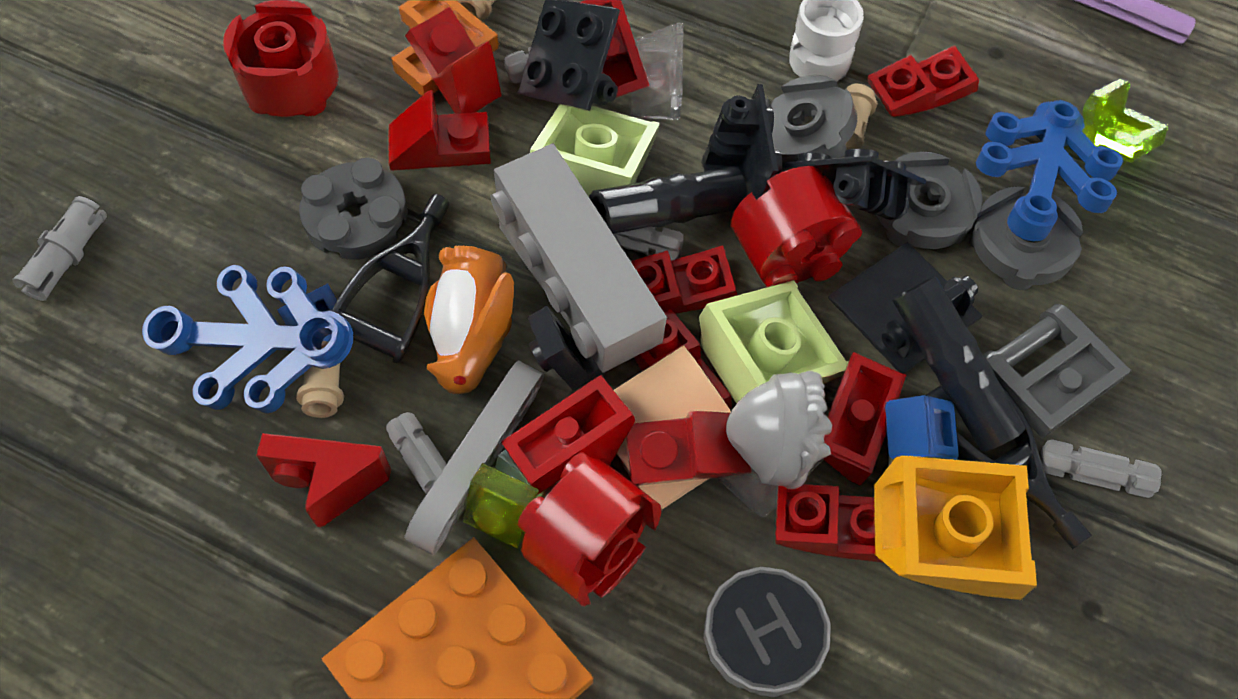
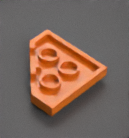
M474 537L321 658L351 699H576L593 684L592 675Z

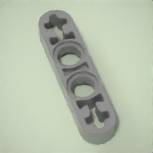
M519 360L512 366L421 502L408 526L405 541L431 555L436 554L503 450L504 446L501 441L514 433L532 404L542 384L544 373Z

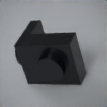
M548 306L527 317L536 337L529 345L535 359L545 372L554 369L573 391L604 374L591 356L585 358L580 353L572 334Z

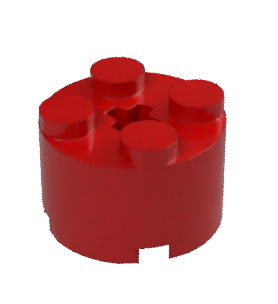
M292 0L265 1L255 5L256 13L242 20L240 14L234 18L225 31L223 47L242 95L250 109L257 114L278 117L301 114L310 117L318 115L325 110L327 106L326 100L332 95L337 86L339 71L326 26L320 18L319 20L314 16L310 7Z
M813 166L797 167L777 174L767 180L771 190L757 200L751 192L741 201L732 216L731 227L766 287L793 280L798 283L811 277L817 282L832 277L843 266L840 258L862 235V230L848 207L836 197L832 182L826 175L823 176L818 168Z
M580 452L567 463L561 474L560 481L546 498L539 496L533 499L521 513L518 527L525 532L522 542V554L526 560L582 606L590 605L589 593L593 591L600 598H603L624 579L646 549V546L639 542L638 539L646 525L652 530H656L661 517V505L601 459H592L586 453Z

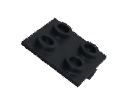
M545 0L518 94L586 111L591 110L592 103L603 106L608 102L614 101L618 92L617 85L608 75L603 74L602 70L620 10L567 0Z
M757 84L752 99L736 95L723 103L701 160L704 171L733 166L738 168L746 182L747 196L752 192L756 200L769 191L770 186L767 180L780 174L782 171V155L779 149H774L772 138L774 112L772 107H767L763 84Z
M849 149L845 151L844 158L833 159L829 155L821 153H802L798 155V161L782 163V171L803 166L818 168L823 176L826 175L834 185L835 195L841 203L890 221L898 220L907 213L909 209L910 185H926V179L906 171V164L878 159L879 153L870 149Z
M908 242L828 296V299L891 365L903 374L922 362L925 357L892 301L895 297L924 280L936 276L967 328L983 316L972 306L975 300L974 296L978 293V287L973 279L963 276L962 278L952 277L947 281Z

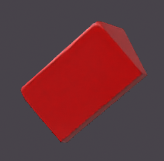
M855 352L850 356L827 416L832 424V429L823 438L825 444L829 445L831 453L822 459L849 481L861 485L872 474L887 432L886 403L899 398L907 375Z

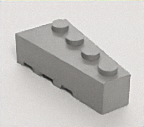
M554 143L495 168L496 193L491 194L490 198L499 218L500 229L541 285L552 307L556 312H560L570 326L573 340L580 353L585 358L591 356L602 373L661 344L665 331L666 315Z

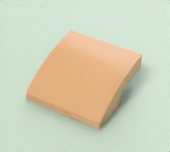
M684 345L614 389L615 393L633 413L636 420L634 423L686 418L689 411L731 413L718 391ZM625 438L617 455L630 476L627 440ZM709 478L637 487L660 503L662 510Z

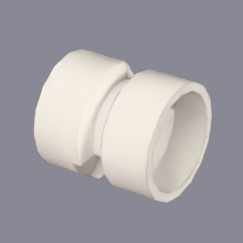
M857 0L802 1L799 7L796 32L793 35L789 63L799 77L827 76L837 82L846 75L851 65L855 43L863 22V9Z

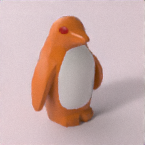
M473 246L445 247L439 253V260L443 264L440 279L431 286L425 301L424 316L438 357L437 362L427 364V370L437 378L438 383L449 393L464 394L474 390L480 383L484 373L501 348L504 338L511 329L514 280L512 275L506 272L507 264L496 253Z

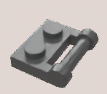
M1054 304L1040 314V322L998 351L988 350L983 354L991 364L997 380L1010 394L1029 425L1042 439L1121 382L1131 371L1070 309L1061 304ZM1052 339L1062 340L1067 345L1024 377H1021L1012 368Z

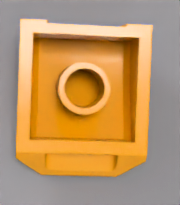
M904 455L896 457L874 485L875 555L897 575L916 582L964 593L1021 600L1037 586L1035 561L1031 560L1026 492L1029 489L1027 466Z

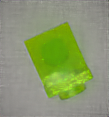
M1118 79L1089 96L1083 108L1085 127L1082 132L1095 146L1112 148L1122 156L1123 160L1133 162L1164 144L1168 126L1126 108L1130 82Z
M482 463L470 481L463 522L518 548L525 535V532L518 527L519 517L525 507L537 497L539 489Z

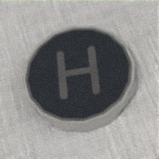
M757 567L736 573L718 588L707 608L704 641L711 662L727 682L739 689L744 688L749 692L758 693L757 695L776 697L797 691L817 674L830 649L831 624L823 601L806 581L785 570Z

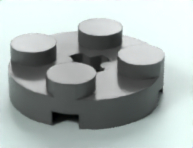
M818 75L797 78L781 86L783 94L775 98L772 103H770L768 97L765 99L767 107H772L774 112L772 138L774 149H779L781 152L782 163L798 161V155L802 153L826 154L831 159L842 158L845 154L846 143L850 140L856 129L857 111L850 92L847 89L839 88L836 80ZM805 117H813V120L810 123L803 126H797L803 123Z
M914 152L896 159L895 162L906 164V171L926 179V185H910L909 209L900 219L890 221L877 216L880 223L887 229L888 239L899 247L908 242L914 247L925 249H939L962 243L969 234L982 208V192L975 177L966 168H964L961 174L956 168L948 165L950 158L937 153ZM920 193L927 194L929 200L938 201L939 204H936L934 207L923 205L918 201Z
M362 158L356 162L336 165L320 174L308 177L301 186V193L303 195L299 205L301 222L309 240L316 248L325 252L324 248L329 251L339 252L341 258L351 260L374 256L386 250L398 238L396 231L401 227L403 221L406 223L408 208L402 186L396 177L384 170L381 163L374 158ZM363 204L361 206L362 214L352 217L348 211H342L349 205Z
M1010 187L991 195L982 205L969 234V242L984 265L996 275L1002 277L1010 288L1016 290H1026L1032 285H1045L1059 280L1069 272L1082 250L1079 240L1083 234L1081 221L1075 211L1054 194H1052L1051 198L1056 202L1058 219L1044 240L1034 241V243L1027 242L1016 236L1009 229L1007 218L1016 201L1027 195V193H1022L1025 187Z

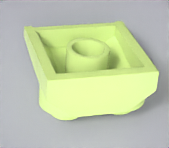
M560 104L531 147L530 153L554 143L589 197L593 190L636 183L658 134L660 123L649 122L592 106L590 111Z
M794 280L708 303L699 316L702 348L736 403L748 392L769 381L774 374H787L789 372L800 374L806 371H813L821 374L823 384L844 375L849 361H846L798 291V285Z

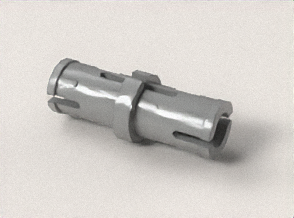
M75 197L72 205L57 225L50 231L45 230L38 238L39 248L20 273L13 278V284L17 288H21L26 284L21 290L24 294L36 300L45 301L69 266L72 264L74 266L78 265L84 256L83 247L100 224L107 218L106 212L99 210L96 214H93L100 207L97 203L85 197Z

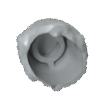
M806 371L800 374L792 372L774 374L769 381L748 392L731 411L726 423L727 437L733 447L757 473L762 483L784 486L787 489L798 488L806 481L808 471L813 464L830 455L831 449L829 445L825 444L823 437L831 432L832 424L824 414L827 410V405L824 400L825 386L822 382L821 374L813 371Z

